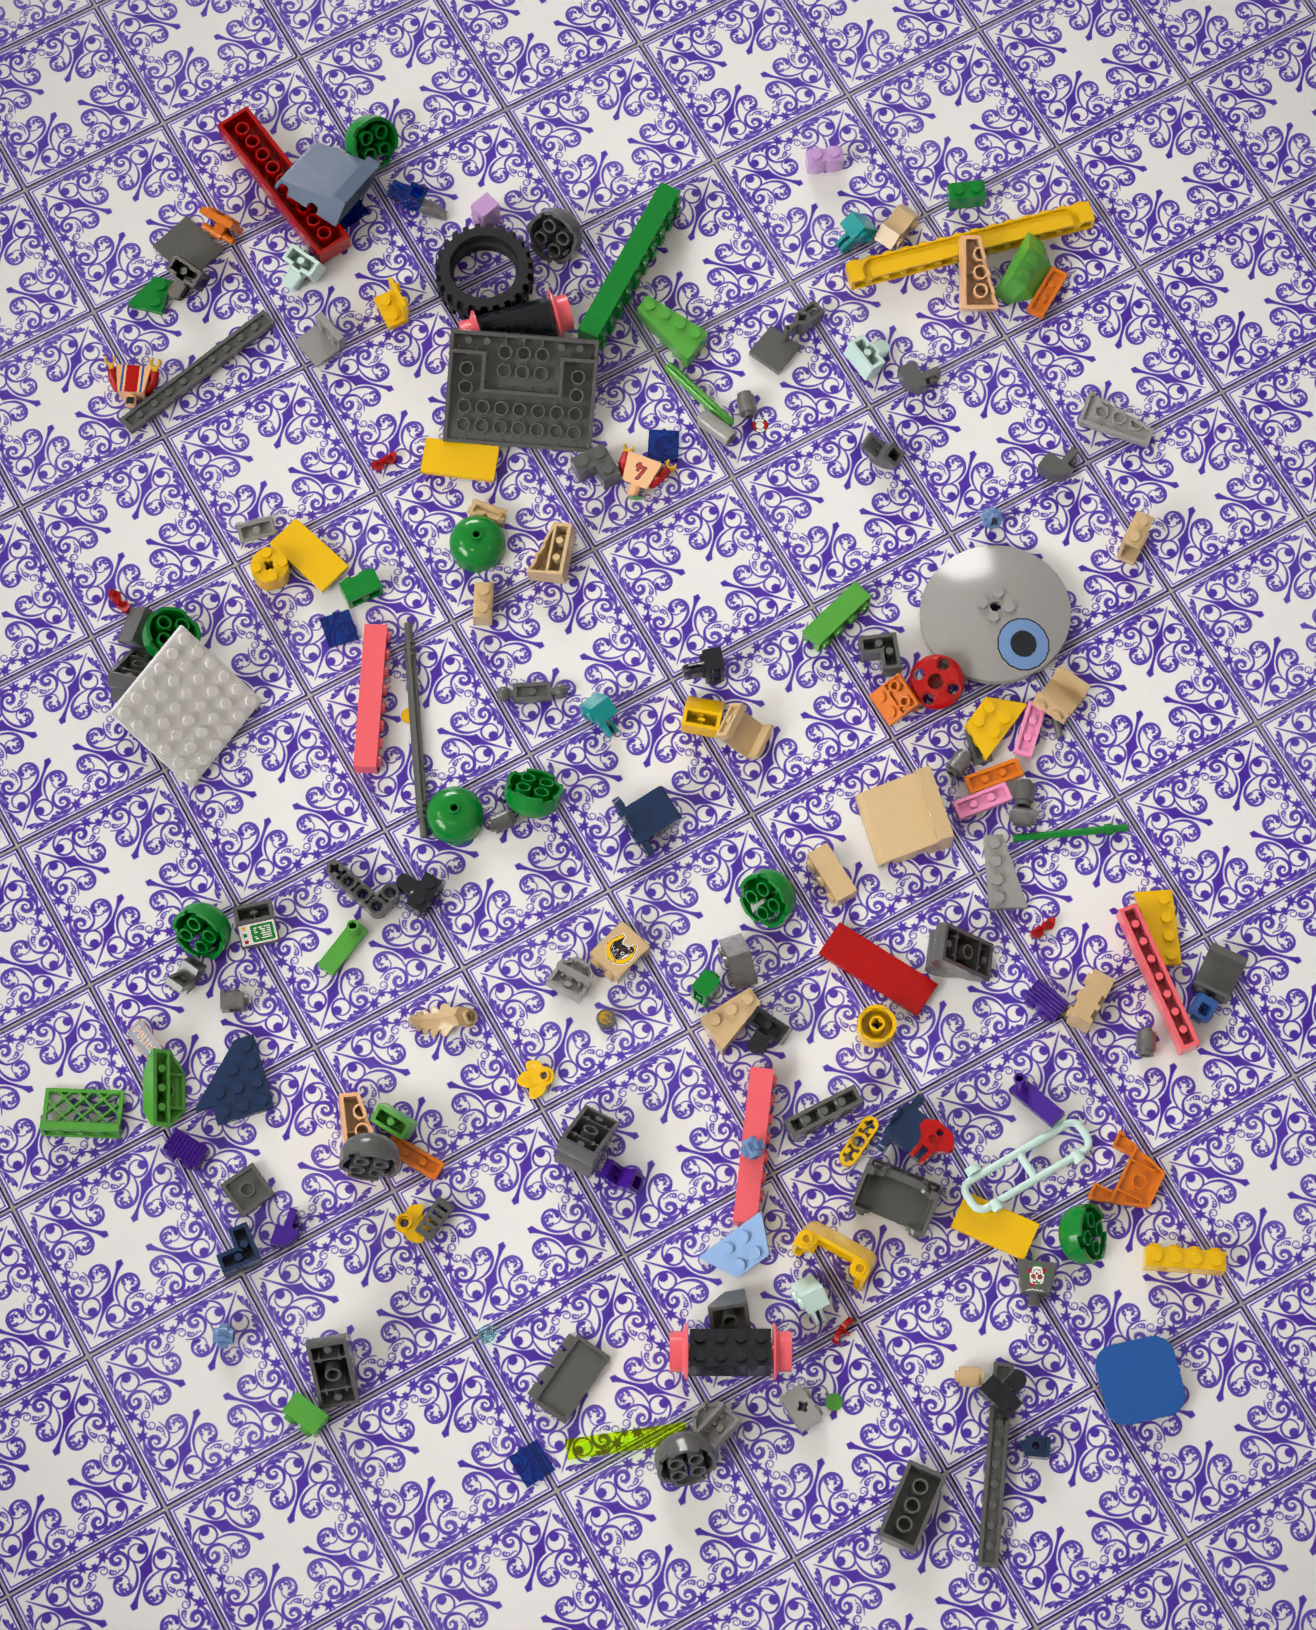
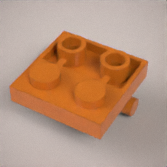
M202 206L199 211L207 218L216 222L214 227L204 222L201 229L207 231L212 237L220 241L223 240L233 245L235 238L226 234L228 229L239 235L244 230L239 226L240 222L211 206L209 208Z
M897 673L869 695L889 726H893L911 711L915 713L920 710L919 705L921 703L901 673Z

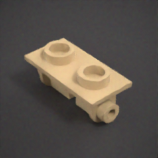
M476 499L472 500L471 507L469 506L467 511L469 516L480 515L494 520L500 527H504L508 513L506 509Z

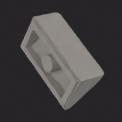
M272 514L236 524L241 543L277 534Z

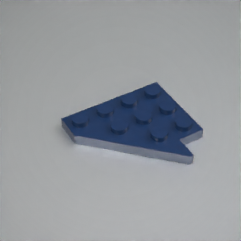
M253 1034L233 1041L195 1108L197 1113L213 1108L218 1126L275 1109Z

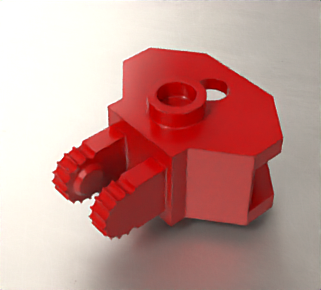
M924 1119L920 1124L921 1138L919 1143L909 1154L914 1157L924 1147L928 1152L920 1158L918 1163L921 1166L932 1155H950L955 1149L953 1133L939 1120ZM942 1132L943 1135L938 1136L937 1133Z

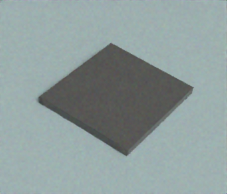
M188 216L184 217L153 245V248L168 262L177 254L201 270L206 268L224 251L216 241Z

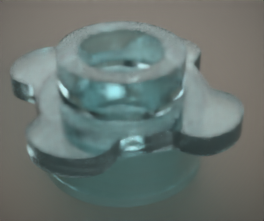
M486 1324L479 1329L477 1335L478 1339L482 1340V1345L490 1343L496 1337L498 1331L494 1330V1325Z

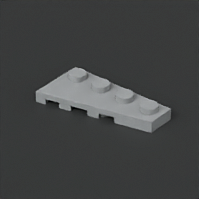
M1089 391L1077 423L1078 425L1148 448L1154 431L1153 428L1135 417L1132 418L1125 414L1124 410L1109 404V401L1096 396L1093 391Z
M1003 834L983 835L988 910L1027 909L1028 906Z

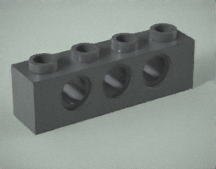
M852 1085L785 1119L784 1127L791 1140L795 1142L863 1107L864 1101L856 1086Z

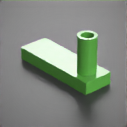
M354 919L348 921L347 927L318 962V967L334 977L368 934V929Z

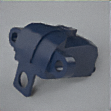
M658 786L628 806H625L619 796L612 800L625 830L632 836L637 846L642 848L647 857L655 854L649 841L675 826L682 818L662 786Z
M919 1093L911 1103L907 1102L903 1107L900 1106L888 1120L889 1124L883 1131L884 1137L876 1147L879 1151L883 1153L891 1143H894L917 1163L928 1152L923 1147L916 1156L912 1157L909 1154L921 1138L920 1124L924 1119H930L918 1110L926 1100L923 1095ZM938 1132L937 1135L942 1136L943 1133ZM933 1155L922 1166H926Z

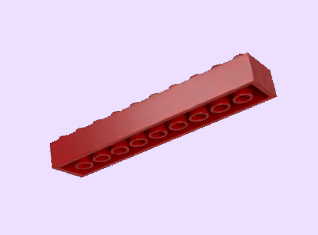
M248 106L217 124L220 137L317 261L323 265L351 247L350 237L340 223L335 227L316 215L318 209L314 203H310L306 208L287 195L289 190L285 184H281L278 189L275 188L276 182L293 164Z

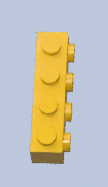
M1150 1243L1143 1250L1142 1270L1223 1276L1226 1272L1227 1252L1221 1251L1220 1248L1201 1250V1247L1190 1246L1189 1249L1181 1248L1180 1245L1161 1247V1244Z

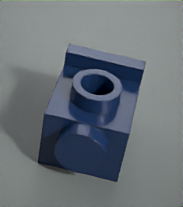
M1026 1435L1024 1440L1020 1442V1452H1023V1458L1048 1460L1051 1437ZM1033 1443H1037L1039 1445L1038 1450H1034L1032 1448Z

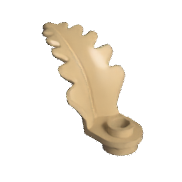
M443 1003L440 1006V1010L432 1006L430 1013L423 1009L422 1014L420 1012H416V1015L412 1014L408 1018V1022L412 1024L413 1028L416 1026L418 1032L423 1029V1034L425 1035L431 1030L433 1037L439 1031H441L443 1037H446L456 1026L472 1027L477 1022L478 1016L473 1009L460 1006L453 1008Z

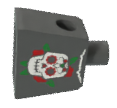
M1018 1260L1020 1295L1029 1296V1307H1040L1041 1297L1049 1296L1057 1263Z

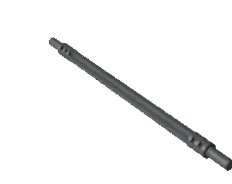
M406 622L404 623V652L417 820L419 821L420 838H427V795L416 649L412 634V623Z

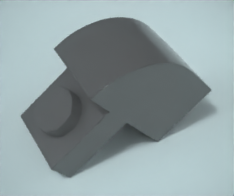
M915 361L898 367L897 377L902 386L913 394L926 393L927 385L936 384L940 380L941 374L938 366L921 373Z
M873 432L867 434L859 447L870 457L869 461L884 469L897 468L906 454L893 442L885 444Z
M1072 447L1062 460L1049 451L1038 464L1037 473L1052 482L1067 480L1072 475V467L1078 461V450Z
M193 956L183 959L177 972L168 976L164 983L170 986L169 988L172 991L187 995L198 983L207 966Z

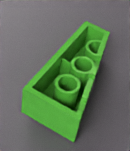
M648 295L637 308V319L652 334H655L660 342L688 369L707 344L708 332Z

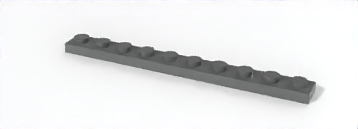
M263 309L122 416L120 422L131 434L135 433L276 325L275 321Z
M994 1361L992 1375L994 1374L1002 1381L1014 1370V1364ZM991 1405L989 1410L977 1566L998 1569L1010 1418L1006 1421Z

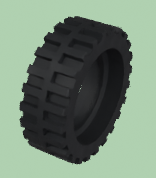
M478 223L472 229L466 226L463 227L462 233L454 232L451 241L445 240L444 250L439 249L438 259L435 262L438 293L442 297L444 306L449 305V311L453 315L457 312L459 319H469L471 310L474 311L476 316L529 301V294L533 292L534 283L533 260L530 256L529 248H525L524 240L522 238L517 240L516 233L512 230L508 233L505 231V227L501 225L499 228H493L492 223H487V227H480V223ZM494 251L506 256L513 262L516 276L514 283L505 292L494 297L478 298L464 293L457 287L454 280L456 265L472 253Z

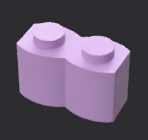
M829 146L825 149L812 148L806 151L807 173L820 174L824 171L837 172L842 170L844 162L842 147Z

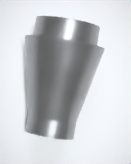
M424 199L419 212L423 213V216L442 221L447 214L446 210L431 199Z

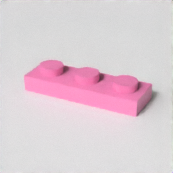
M1028 701L1013 751L1014 755L1027 759L1032 757L1045 714L1044 711L1032 704L1033 701Z
M1002 782L952 802V806L959 821L1008 803L1013 798L1006 783Z

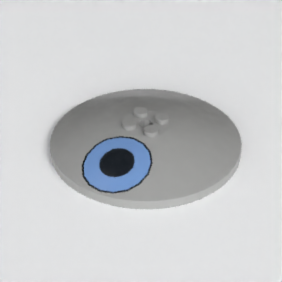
M981 546L968 549L953 556L943 563L931 576L924 589L920 604L921 631L932 654L950 657L960 665L965 679L983 684L1014 683L1029 678L1030 675L1036 672H1040L1060 653L1070 629V600L1066 588L1057 573L1037 556L1009 546ZM994 604H997L1001 607V609L999 611H993L990 607ZM943 660L941 662V664L946 668L949 667L948 660Z

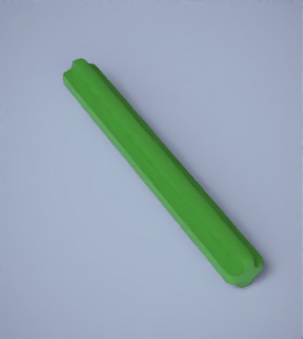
M672 362L665 366V371L709 412L730 427L733 425L734 419Z

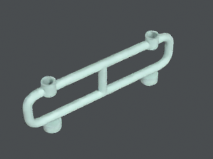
M1061 1119L1052 1128L1049 1127L1050 1130L987 1167L981 1169L978 1162L970 1165L964 1170L968 1178L961 1185L963 1198L969 1207L977 1213H986L991 1210L994 1213L1004 1208L1002 1203L1073 1161L1076 1165L1086 1159L1084 1155L1092 1148V1138L1085 1126L1076 1119L1065 1121ZM1075 1127L1085 1141L1084 1146L1076 1149L1041 1172L1036 1173L1024 1154L1065 1129ZM1017 1158L1030 1178L1002 1195L993 1198L983 1206L978 1205L970 1194L969 1187Z

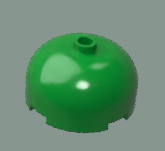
M367 114L357 118L351 123L345 135L346 153L363 160L368 156L375 160L377 154L386 156L380 162L378 170L386 167L392 161L389 158L393 155L395 148H398V133L394 124L386 118L374 114Z
M480 515L469 516L458 522L453 528L449 539L450 553L455 563L463 570L472 573H482V571L492 567L495 568L503 559L506 550L505 536L501 527L494 520Z
M176 607L159 608L149 616L142 630L143 645L149 655L154 658L180 625L184 626L200 641L201 632L197 622L194 623L186 615L187 612Z
M527 768L526 772L519 773L515 770L507 777L504 792L508 806L515 813L523 817L533 819L544 818L554 813L559 807L563 795V784H559L555 780L556 777L542 770Z
M458 786L447 787L437 792L430 800L426 813L428 827L432 835L437 840L454 846L463 845L475 839L479 835L485 819L482 803L476 794Z
M760 869L747 876L740 884L741 906L756 924L760 921L763 925L768 926V928H775L793 914L796 907V892L791 881L781 872L773 869ZM763 899L765 902L757 907L756 916L751 910V904L754 905ZM780 911L777 917L769 919L771 916Z
M195 902L187 905L176 915L172 922V929H175L178 937L176 939L177 943L185 952L200 959L201 955L210 958V960L217 958L228 946L231 939V926L228 918L219 908L209 903ZM197 934H200L201 937L194 944L197 950L195 951L190 947L189 942ZM219 940L217 947L214 950L209 951L213 947V945Z
M1094 1203L1077 1204L1065 1211L1059 1223L1058 1237L1061 1249L1071 1261L1078 1264H1096L1099 1259L1104 1257L1106 1251L1107 1231L1103 1232L1101 1221L1104 1219L1100 1208ZM1094 1237H1101V1242H1100V1244H1099V1241H1098L1097 1239H1092V1238H1094Z

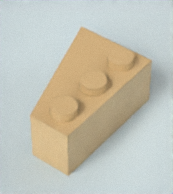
M554 522L543 540V545L539 552H536L531 566L526 570L530 581L566 584L576 537V531L571 523Z
M1094 969L1092 974L1088 972L1083 981L1086 984L1084 989H1079L1074 998L1077 1000L1074 1007L1070 1005L1065 1015L1068 1017L1066 1023L1087 1034L1116 979L1097 969Z
M750 987L701 1017L702 1027L721 1055L725 1053L739 1033L748 1025L747 1021L756 1007L761 1006V1002Z

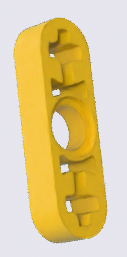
M866 1116L860 1122L840 1152L839 1162L842 1166L849 1168L855 1165L878 1130L879 1123L875 1117ZM865 1122H873L874 1129L870 1128L866 1135L862 1133L866 1129ZM862 1137L865 1141L864 1145L861 1147L855 1146L853 1143L854 1138ZM852 1148L855 1150L851 1157L853 1161L848 1160V1162H845L843 1155H848Z

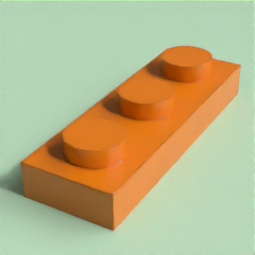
M1052 266L1028 305L1026 312L1042 320L1066 281L1068 274Z
M1016 757L964 776L963 780L969 794L972 795L1002 782L1007 783L1024 776V773Z
M393 1135L391 1140L399 1149L400 1161L431 1180L436 1181L445 1167V1163L412 1143L401 1140Z

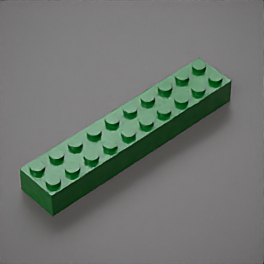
M660 182L579 325L578 338L599 340V351L605 348L608 335L614 332L617 319L620 320L622 318L625 305H629L633 291L637 290L641 283L640 278L642 275H646L649 269V262L655 259L658 246L663 245L666 232H670L674 223L672 221L675 217L679 216L682 209L680 207L682 201L680 190Z

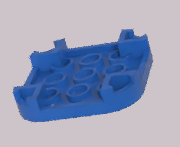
M1148 1336L1109 1345L1103 1348L1096 1357L1094 1372H1096L1106 1409L1105 1413L1114 1423L1122 1427H1130V1425L1171 1417L1183 1407L1186 1399L1185 1389L1175 1352L1166 1339L1159 1336Z

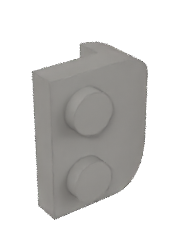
M577 957L569 960H564L563 958L557 963L556 968L546 980L545 985L579 1004L589 990L593 978L590 965Z
M720 1401L704 1402L695 1409L692 1415V1428L694 1432L705 1436L711 1442L715 1452L743 1423L737 1415Z

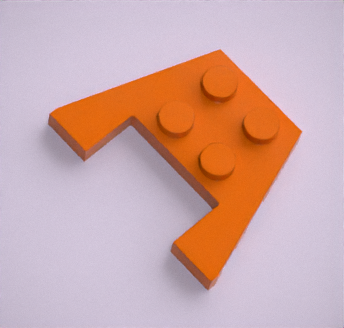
M1119 1130L1111 1148L1128 1155L1130 1158L1114 1191L1094 1182L1087 1200L1149 1209L1166 1173L1148 1155L1146 1156L1134 1142H1131L1125 1136L1126 1134Z

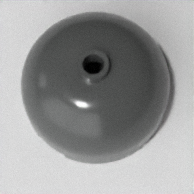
M558 207L547 208L538 213L528 225L527 232L530 235L531 248L539 257L549 263L552 260L557 263H564L572 258L581 247L583 240L581 225L577 218L565 209ZM549 240L553 241L547 248L548 253L552 257L545 255L540 246L546 244ZM569 248V251L566 255L558 257Z
M371 1132L356 1134L350 1137L341 1148L339 1169L347 1171L348 1176L364 1181H378L379 1177L388 1176L392 1178L399 1172V1149L385 1135Z
M682 1431L674 1433L665 1438L655 1452L654 1463L659 1480L663 1483H674L675 1487L699 1483L706 1479V1474L711 1470L715 1471L717 1467V1459L711 1442L697 1432ZM684 1463H688L690 1476L686 1477Z

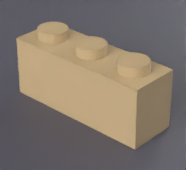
M828 843L807 854L806 865L811 872L814 871L817 875L816 881L820 887H824L827 891L826 896L830 903L834 902L835 906L838 907L857 895L856 887Z

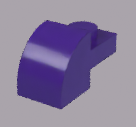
M290 1207L284 1226L276 1224L270 1241L272 1247L284 1249L298 1241L301 1236L299 1230H295V1227L298 1228L301 1221L298 1209Z

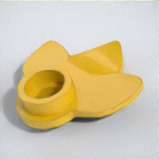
M530 1060L526 1062L527 1071L519 1075L517 1083L522 1087L529 1088L530 1099H537L544 1095L547 1086L553 1083L555 1073L550 1067L543 1066L539 1061ZM543 1073H547L546 1079H542Z
M422 1204L409 1206L405 1213L399 1214L394 1222L395 1228L399 1232L404 1233L407 1240L413 1243L424 1242V1237L414 1231L425 1216L422 1214ZM429 1218L427 1219V1220H428L430 1223H432L433 1225L435 1224V1223H434L432 1220H430ZM407 1221L408 1225L404 1227L401 1225V1222ZM422 1226L427 1231L430 1230V1228H428L427 1226Z

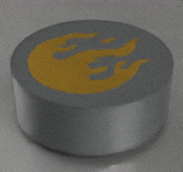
M609 1009L599 1011L596 1017L597 1024L602 1029H611L616 1023L615 1013Z

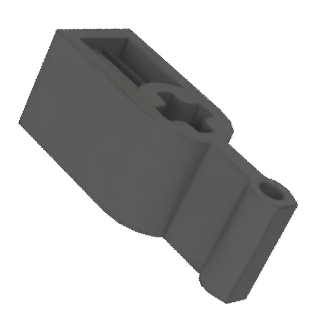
M813 300L795 314L792 324L785 326L781 339L788 341L789 337L795 333L799 335L805 334L822 321L825 310Z

